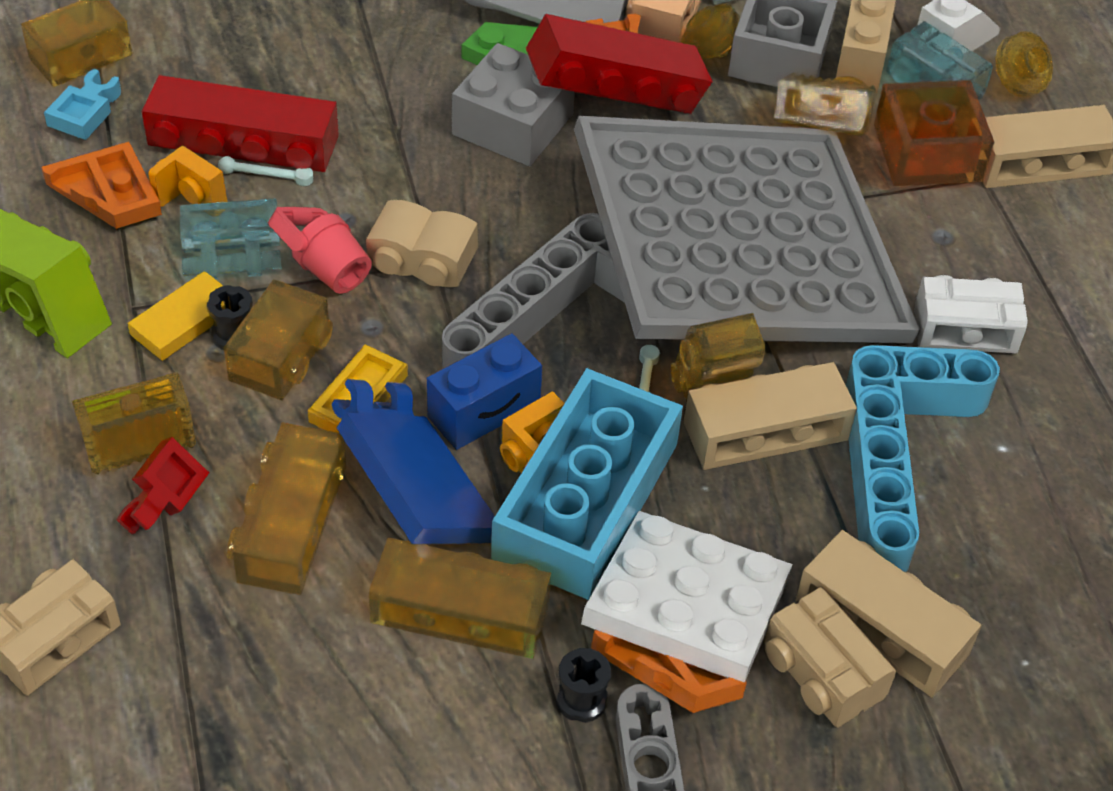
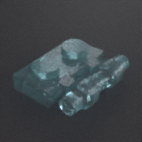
M277 198L180 205L183 253L201 252V256L182 257L183 277L197 276L202 272H207L214 279H219V274L247 272L248 277L263 276V271L282 270L280 250L261 252V247L280 246V237L268 225L269 219L277 208ZM245 248V253L217 255V250Z

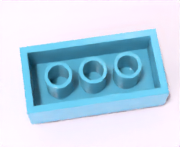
M586 368L492 520L491 559L589 600L638 511H641L677 446L683 405Z

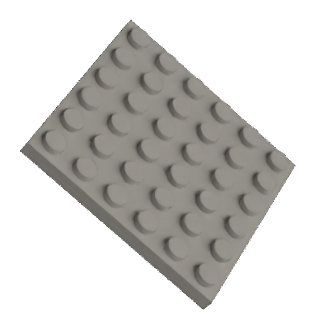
M578 116L574 132L635 339L913 343L920 329L835 130Z

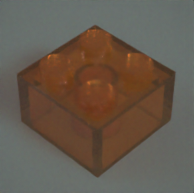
M971 80L883 84L874 127L893 186L983 181L995 141Z

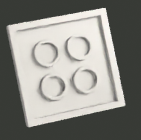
M638 511L584 607L581 624L658 653L680 659L683 662L718 675L745 683L768 629L769 621L773 617L785 589L793 564L773 558L767 553L756 552L727 542L715 535L705 534L670 522L666 518Z

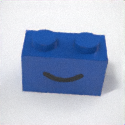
M511 333L427 377V417L450 444L458 450L502 426L503 419L540 399L543 365Z

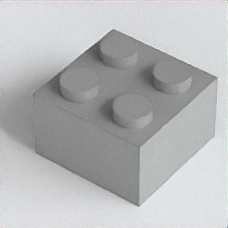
M746 0L734 34L728 76L813 95L829 44L837 0Z
M497 43L452 93V135L530 167L573 115L575 92L540 85L527 54Z

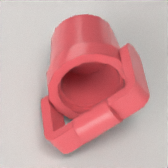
M286 206L277 207L268 221V225L292 249L294 260L304 270L310 271L335 293H347L356 288L367 277L372 261L351 234L348 224L339 215L329 214L321 208ZM296 226L306 227L302 231H300Z

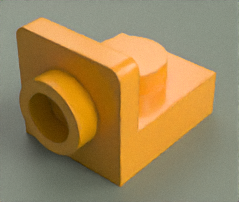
M183 145L166 158L158 161L148 172L150 184L160 201L161 207L180 194L191 204H199L214 215L228 205L223 171Z
M553 391L502 420L500 452L507 466L514 472H523L565 404Z

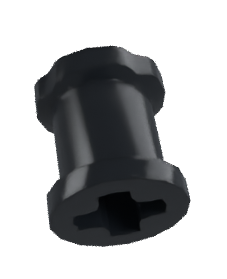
M225 285L215 289L209 295L207 311L210 317L214 319L211 337L215 346L224 351L238 352L247 349L256 339V326L249 317L253 305L252 296L243 287ZM222 301H224V307H225V309H223V310H222V307H221V302H222ZM240 327H242V336L239 333Z
M578 648L567 653L559 664L560 685L557 695V706L560 713L569 720L588 723L598 719L605 711V703L608 696L606 688L611 679V666L607 658L600 652L590 648Z

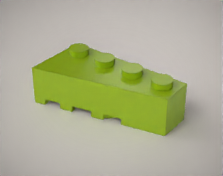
M0 209V311L4 313L12 307L25 319L22 321L25 329L36 337L41 336L45 332L51 335L55 341L53 344L54 349L68 359L112 325L89 268L91 265L90 256L77 241H69L52 233L44 226L38 227L21 219L13 212L8 213Z

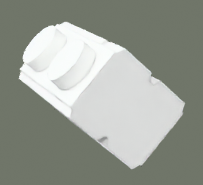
M948 275L922 277L914 307L915 320L920 329L917 334L918 347L1018 353L1028 322L1026 308L1023 304L1022 283L1003 282L996 278L984 280L954 279Z

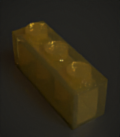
M282 422L275 441H268L266 443L261 458L262 475L258 484L251 483L246 494L244 513L246 516L242 527L235 526L228 541L227 557L234 561L237 583L302 595L346 469L345 441L340 433Z
M387 538L368 592L370 623L534 659L549 606L551 573L538 570L528 564L518 563L513 565L486 559L473 552L458 553L430 547L427 544H412L410 540L402 541Z

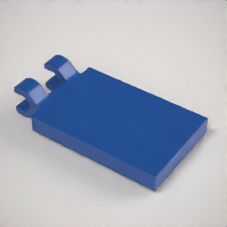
M347 379L344 384L350 391L351 400L334 399L332 402L334 413L342 419L337 426V430L412 544L491 543L492 520L495 515L426 416H414L413 395L409 386L405 383L387 382L385 388L391 396V403H373V390L367 381Z

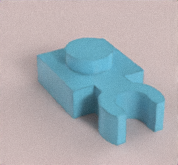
M93 69L89 71L84 77L85 85L81 89L69 85L44 112L47 126L86 140L111 113L109 103L115 101L121 95L119 77L113 76L108 83L101 84L99 70Z

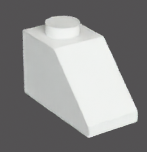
M933 0L921 9L912 48L945 69L999 35L1000 27L983 11L966 0Z

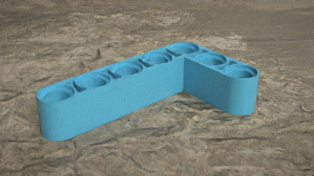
M871 345L858 349L853 355L846 387L857 407L848 441L858 540L871 545L880 556L904 572L908 571L919 539V525L904 414L972 417L984 413L989 405L999 377L1000 368L997 361L983 351Z

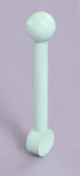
M224 156L218 161V169L222 170L223 174H231L234 171L286 178L295 180L300 186H308L313 182V171L310 168H298L295 171L235 162L229 156Z
M654 345L643 346L639 355V360L643 364L639 389L649 392L653 365L658 363L660 356L659 349Z

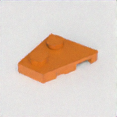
M129 141L41 167L47 186L116 229L162 215L160 201Z
M594 631L591 644L593 650L600 652L610 663L692 713L743 699L746 680L744 683L730 677L727 678L604 632Z

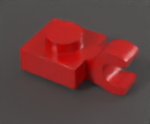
M173 437L162 440L132 478L143 491L122 510L117 521L131 534H135L140 526L148 530L157 521L163 509L169 515L181 512L210 472Z

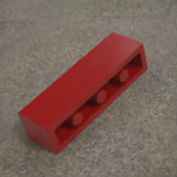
M550 14L544 15L525 48L538 81L542 86L688 114L693 112L713 82L697 47L694 45Z
M158 75L142 109L146 139L149 146L176 150L183 145L195 153L221 157L229 156L234 159L292 168H310L312 171L326 172L339 136L337 103L335 101Z

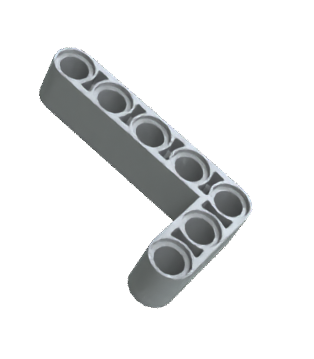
M587 213L577 217L450 322L442 333V369L511 333L524 344L593 283L625 302L599 213Z

